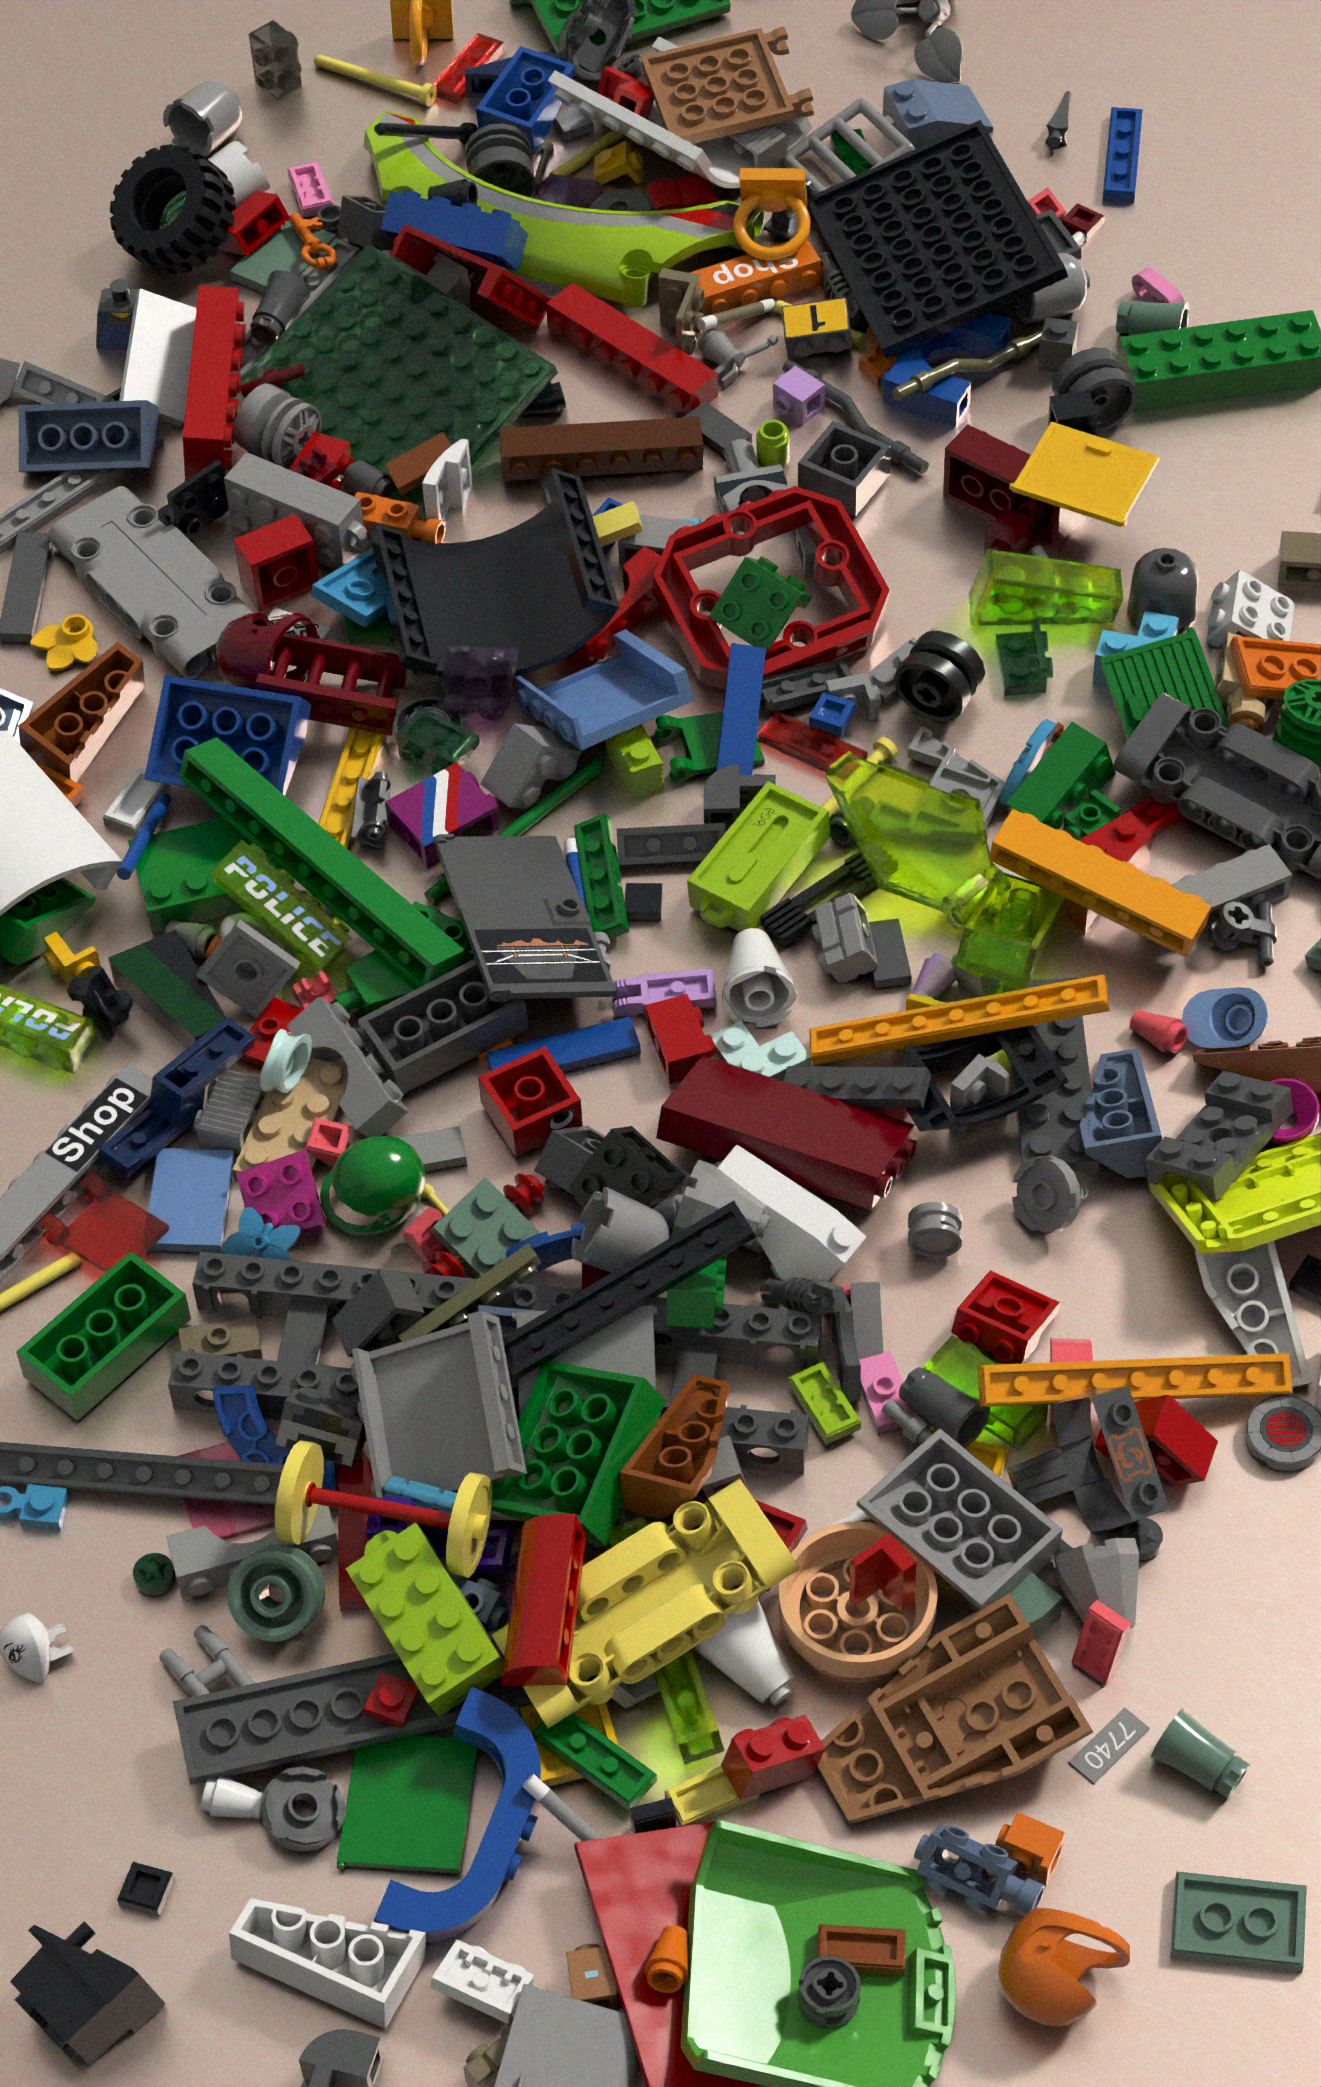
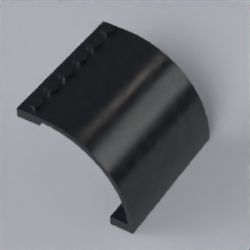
M550 468L544 479L551 503L520 525L483 539L434 544L407 539L403 531L376 523L373 525L369 536L401 666L411 671H421L449 679H503L529 673L563 659L585 645L606 626L620 606L581 477Z

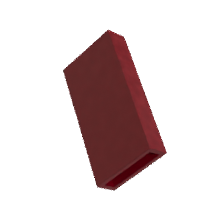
M704 1055L662 1104L656 1139L722 1161L736 1145H739L801 1187L869 1210L873 1209L880 1197H887L892 1180L900 1178L905 1161L911 1162L917 1147V1141L912 1139L915 1124Z

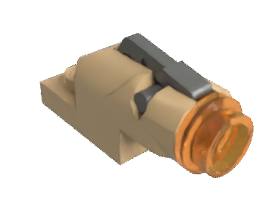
M1228 632L1217 657L1215 686L1222 706L1226 707L1228 711V728L1231 724L1238 723L1262 734L1275 699L1244 696L1229 646L1233 636L1240 635Z

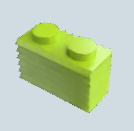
M642 724L606 739V752L609 754V758L612 759L617 773L620 774L622 783L628 789L631 799H638L662 791L665 788L663 785L664 768L662 767L664 764Z

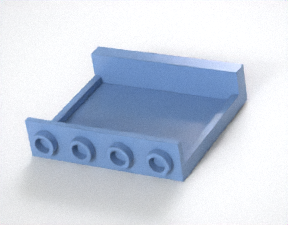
M625 629L614 634L619 654L540 689L523 677L517 676L515 679L519 690L515 694L520 707L524 711L527 710L533 714L537 721L541 720L551 731H556L566 742H571L582 751L694 701L686 669Z

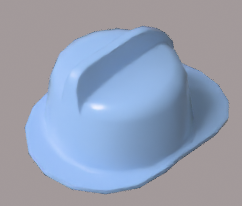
M1237 987L1210 989L1199 992L1189 1000L1183 1009L1181 1021L1183 1025L1188 1027L1187 1037L1191 1042L1202 1048L1217 1049L1242 1047L1252 1044L1261 1036L1266 1024H1269L1266 1002L1259 993L1251 988Z

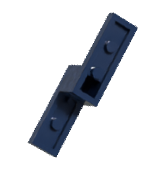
M226 1017L152 1077L149 1108L99 1148L98 1159L126 1178L132 1175L194 1123L197 1112L203 1110L205 1086L252 1049L255 1045L256 1036L230 1018Z

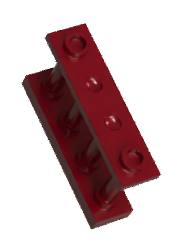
M291 633L283 635L271 659V662H275L272 674L258 673L255 690L302 697L311 704L309 720L392 736L398 700L389 699L392 685L404 688L407 668L400 665L398 654ZM288 666L309 669L306 682L285 678ZM323 672L344 676L341 688L320 685ZM357 679L378 682L375 696L354 692Z

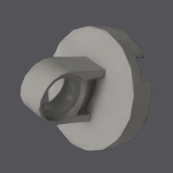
M1055 1156L1030 1158L1020 1165L1013 1179V1183L1018 1182L1016 1188L1017 1196L1012 1197L1013 1206L1018 1218L1032 1231L1039 1230L1043 1233H1055L1066 1229L1075 1220L1080 1204L1088 1195V1188L1084 1181L1074 1173L1065 1161Z

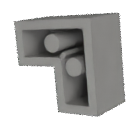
M514 723L480 784L507 806L530 809L531 805L539 798L540 789L545 780L566 781L575 771L577 760L582 751L571 742H566L556 731H551L549 728Z

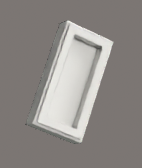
M138 767L104 814V825L136 836L158 794L161 792L166 793L171 785L144 780L146 769Z

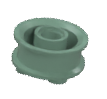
M284 1544L264 1547L241 1561L231 1574L227 1588L229 1610L239 1627L250 1636L268 1642L289 1639L305 1629L318 1617L325 1600V1582L318 1565L304 1551ZM270 1584H275L282 1590V1602L272 1599L269 1593Z

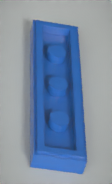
M1111 107L1102 201L1134 203L1143 109Z
M731 643L715 772L725 766L740 764V775H752L766 648Z
M629 1016L488 1051L486 1056L490 1071L546 1046L562 1072L638 1054L641 1053V1047L631 1017Z

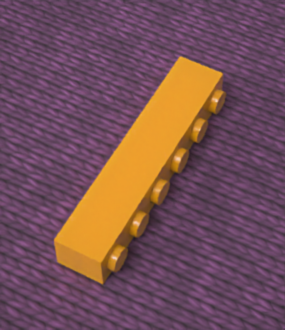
M1012 809L992 841L989 861L1186 958L1207 924L1212 906L1205 903L1199 896L1182 892L1172 887L1169 882L1162 878H1154L1138 870L1136 866L1129 862H1121L1105 854L1097 846L1086 845L1072 838L1064 830L1054 829L1039 822L1031 814L1021 813Z

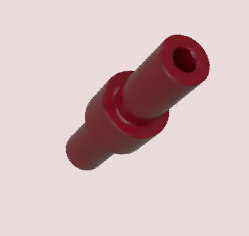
M298 363L280 371L276 369L263 373L261 378L240 385V391L243 397L246 398L257 386L264 383L282 388L283 383L306 375L302 363Z

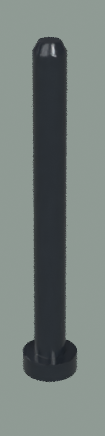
M468 122L462 123L460 127L378 123L374 127V131L379 136L457 139L464 145H466L469 137L478 130L476 124Z

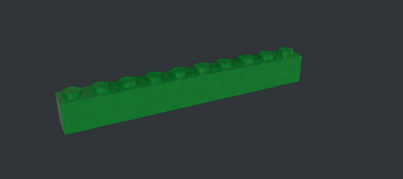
M215 737L185 750L178 778L415 985L421 987L460 967L465 951L219 738Z

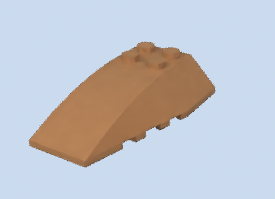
M1010 1593L936 1634L926 1644L927 1648L914 1660L910 1658L898 1669L899 1674L884 1688H878L867 1698L868 1702L854 1715L852 1713L849 1714L821 1740L825 1751L818 1764V1768L849 1824L1020 1775L1093 1733L1092 1728L1072 1695H1068L1035 1640L1030 1625Z

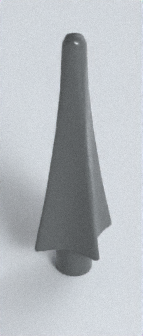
M1070 91L1065 92L1057 111L1046 125L1049 135L1045 143H1049L1054 148L1059 147L1061 143L1065 146L1067 145L1068 113L1072 96Z

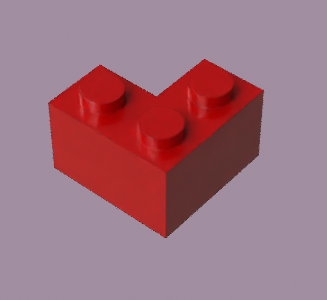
M1169 1395L1135 1401L1134 1404L1156 1470L1174 1487L1205 1481L1218 1440ZM1100 1429L1094 1447L1112 1462L1102 1429Z

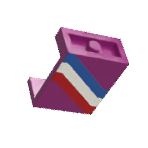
M457 762L385 801L388 825L426 869L439 863L438 854L433 843V838L436 835H455L480 820L492 832L499 829L497 814L500 812L496 800L492 795H486L480 789L475 776L471 772L466 773Z

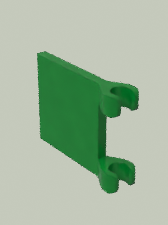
M722 712L676 718L669 715H662L656 718V738L659 741H668L682 733L690 759L674 757L670 760L671 770H669V777L672 782L680 783L695 775L715 772ZM757 737L753 766L764 765L765 762Z

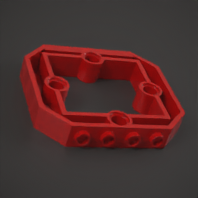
M796 486L786 490L778 489L771 492L766 498L755 502L748 501L742 503L735 510L725 514H714L702 523L692 527H681L669 536L653 574L652 593L699 682L725 690L730 647L720 630L722 625L714 621L711 615L700 614L702 611L711 612L721 596L713 590L699 591L689 571L729 555L745 556L754 549L756 544L802 526L806 527L817 547L813 568L814 578L823 586H838L852 612L815 627L806 621L800 620L788 624L784 629L783 639L775 642L770 650L766 652L763 678L843 659L872 646L887 608L890 589L841 501ZM735 531H742V532H744L745 534H743V535H737V534H735V533H733V532H735ZM831 561L837 563V565L832 566L825 562ZM794 642H802V643H804V644H806V645H805V646H802V647H799V646H795V645L792 644V643H794Z

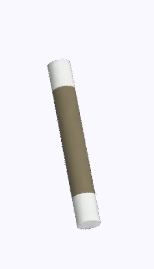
M768 298L702 317L697 320V328L700 331H705L774 311L776 303L774 299Z

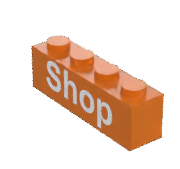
M807 239L796 253L781 260H761L747 254L690 273L700 275V289H704L705 292L701 313H705L706 317L768 298L777 299L821 285V259ZM787 242L781 243V244H778V245H775V246H772V247H779V246H782V245L786 244Z

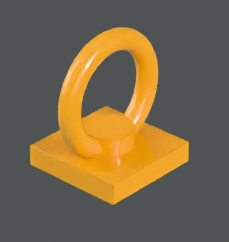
M390 0L393 39H410V51L414 65L422 66L426 62L428 39H454L452 0Z
M740 168L739 182L742 203L738 207L733 221V231L738 244L746 253L761 260L775 261L793 255L806 242L811 226L810 215L807 210L805 169ZM752 210H764L767 212L792 210L797 217L798 226L795 235L789 242L779 247L770 248L758 245L749 237L746 230V221Z

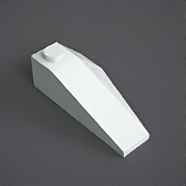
M736 1145L717 1167L766 1205L763 1214L770 1216L763 1239L756 1237L754 1242L757 1246L761 1245L772 1263L770 1268L779 1281H786L792 1277L829 1281L867 1237L838 1210L739 1145Z
M1271 1241L1244 1251L1199 1254L1197 1250L1194 1251L1205 1291L1248 1355L1289 1353L1292 1389L1313 1384L1275 1242Z

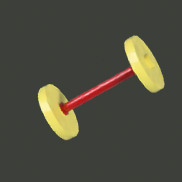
M302 1440L293 1446L281 1473L276 1496L275 1531L278 1540L296 1545L302 1543L312 1527L318 1505L448 1529L446 1543L448 1573L469 1578L475 1572L485 1546L490 1524L492 1485L488 1476L472 1472L466 1475L458 1489L452 1513L322 1489L324 1456L321 1446L317 1443Z

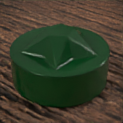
M150 1553L142 1556L135 1563L133 1577L136 1587L140 1592L149 1596H157L167 1592L173 1586L175 1571L171 1560L167 1556L160 1553Z

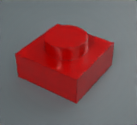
M380 1672L364 1706V1715L403 1729L418 1697L419 1688L415 1684Z

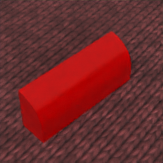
M575 1513L541 1515L529 1519L522 1526L501 1677L503 1687L568 1685L587 1535Z

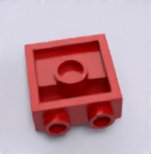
M990 1270L957 1308L951 1333L957 1335L959 1341L964 1345H978L991 1351L994 1357L1001 1362L1007 1363L1012 1361L1017 1364H1023L1038 1346L1041 1333L1057 1315L1060 1302Z

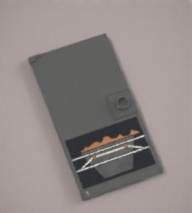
M439 834L433 838L435 849L491 1001L505 1002L509 1001V999L616 996L617 990L591 927V920L584 902L578 894L556 836L454 837V834Z

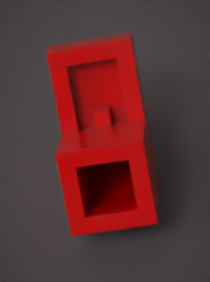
M611 66L604 68L597 93L649 120L654 98L647 79L643 76L634 78Z

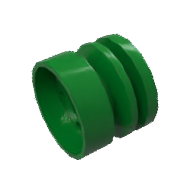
M1305 679L1291 684L1285 690L1273 741L1314 762L1318 766L1320 774L1321 680Z

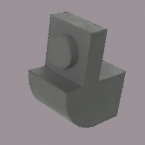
M740 764L725 766L714 772L704 786V824L725 823V831H727L740 816V809H745L767 781L776 785V775H740Z
M348 2029L333 2030L318 2036L304 2049L300 2056L299 2064L303 2078H307L304 2079L301 2087H373L384 2056L381 2038Z

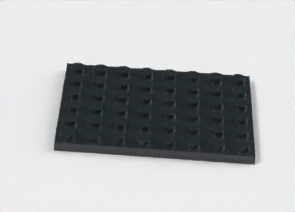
M981 120L807 198V206L839 269H841L885 359L1068 278L1063 262Z

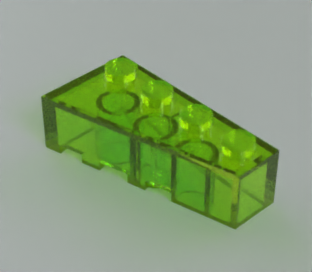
M987 549L968 595L970 626L1113 623L1123 602L1121 569Z

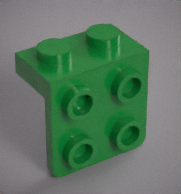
M760 556L757 560L745 557L712 609L711 618L750 645L766 648L767 652L774 644L795 608H806L813 596L804 591L807 585L792 575H789L786 579L776 572L778 566L767 558Z

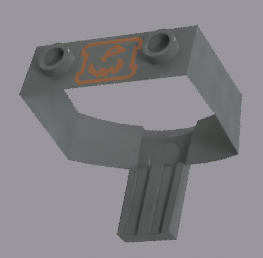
M1129 1386L1089 1390L1054 1403V1419L1059 1448L1006 1468L1013 1489L1031 1504L1073 1490L1078 1506L1091 1532L1113 1529L1170 1509ZM1090 1397L1129 1512L1116 1495L1108 1478L1105 1479L1099 1465L1091 1438L1093 1431L1090 1418Z

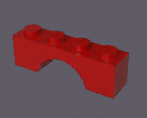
M644 546L623 565V586L626 594L618 601L620 608L596 636L568 655V657L588 668L598 660L604 659L610 649L616 645L614 634L625 629L632 632V629L643 619H647L652 615L654 609L658 606L652 593L653 574L661 555Z

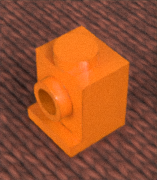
M1017 1812L1011 1826L1008 1824L1002 1826L995 1845L1006 1850L1009 1857L1019 1861L1016 1867L1017 1871L1038 1874V1882L1046 1887L1063 1852L1065 1832Z

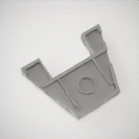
M920 726L908 747V758L938 767L914 812L878 801L865 823V833L870 835L978 843L1000 804L998 798L1005 782L971 759L968 762L955 753V747L946 741L943 743L932 737V732L929 729Z

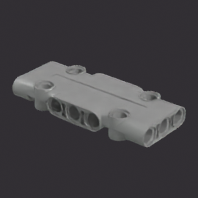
M124 486L110 490L59 519L49 529V541L74 564L76 575L82 581L87 582L96 598L136 638L141 639L146 636L152 643L155 656L168 660L187 679L197 678L216 666V644L220 634L229 622L246 614L254 613L237 597L235 586L224 580L219 569L180 530L171 524L166 527L159 520L155 507L143 504Z

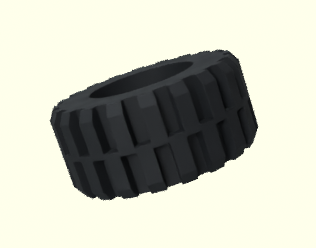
M173 144L162 145L160 150L155 147L146 151V156L137 157L132 161L133 166L129 170L125 169L121 177L123 179L119 185L116 184L113 191L115 199L110 202V213L113 214L110 217L111 229L115 231L114 237L117 243L123 247V250L158 273L163 272L166 275H176L178 272L184 274L193 271L194 266L200 268L205 265L207 258L210 256L215 257L220 251L218 249L222 242L226 243L229 237V233H227L229 226L233 227L235 216L232 214V211L236 210L235 197L232 196L234 195V189L227 175L196 150L181 144L175 146ZM186 190V198L182 210L174 221L160 229V219L165 207L172 198Z

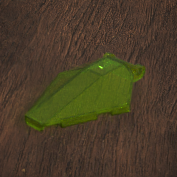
M851 751L827 769L825 778L879 889L937 909L946 915L948 922L955 929L961 930L970 922V917L997 894L1003 895L1012 887L1009 877L993 862L989 861L988 838L985 831L980 799L957 790H953L952 794L930 786L931 780L881 760L874 764L854 756ZM983 878L989 882L963 905L960 906L958 904L962 898L976 888Z

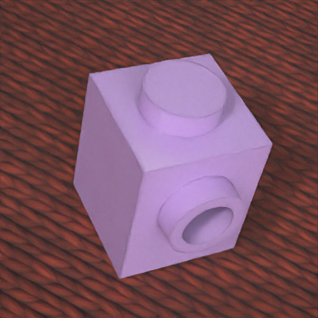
M794 366L785 374L780 375L773 383V407L779 413L790 417L803 426L825 408V384L797 366Z

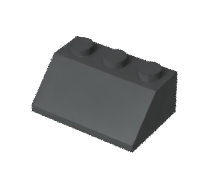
M588 1125L552 1130L534 1171L545 1177L544 1182L548 1186L560 1191L566 1190L576 1196L570 1190V1184L605 1136ZM674 1188L661 1190L649 1207L664 1201ZM576 1196L575 1201L585 1207L586 1204Z

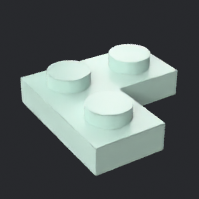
M741 1020L710 1034L715 1045L716 1055L720 1061L777 1080L784 1079L787 1066H811L810 1055L792 1031L761 1046L758 1045Z

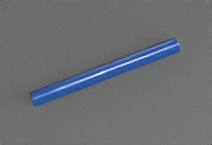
M161 792L158 794L116 873L120 879L127 880L132 875L171 802V796L168 793Z

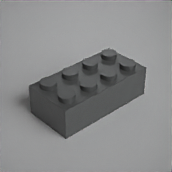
M476 959L358 1019L361 1034L368 1042L365 1048L382 1062L386 1069L383 1074L387 1080L389 1079L394 1082L403 1094L529 1029L526 1005L523 999H509V1001L493 1002L489 999Z

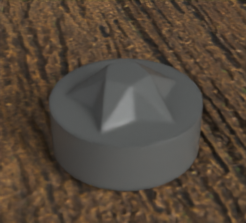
M1143 1518L1125 1524L1121 1538H1135L1139 1551V1560H1149L1160 1552L1163 1532L1155 1521Z

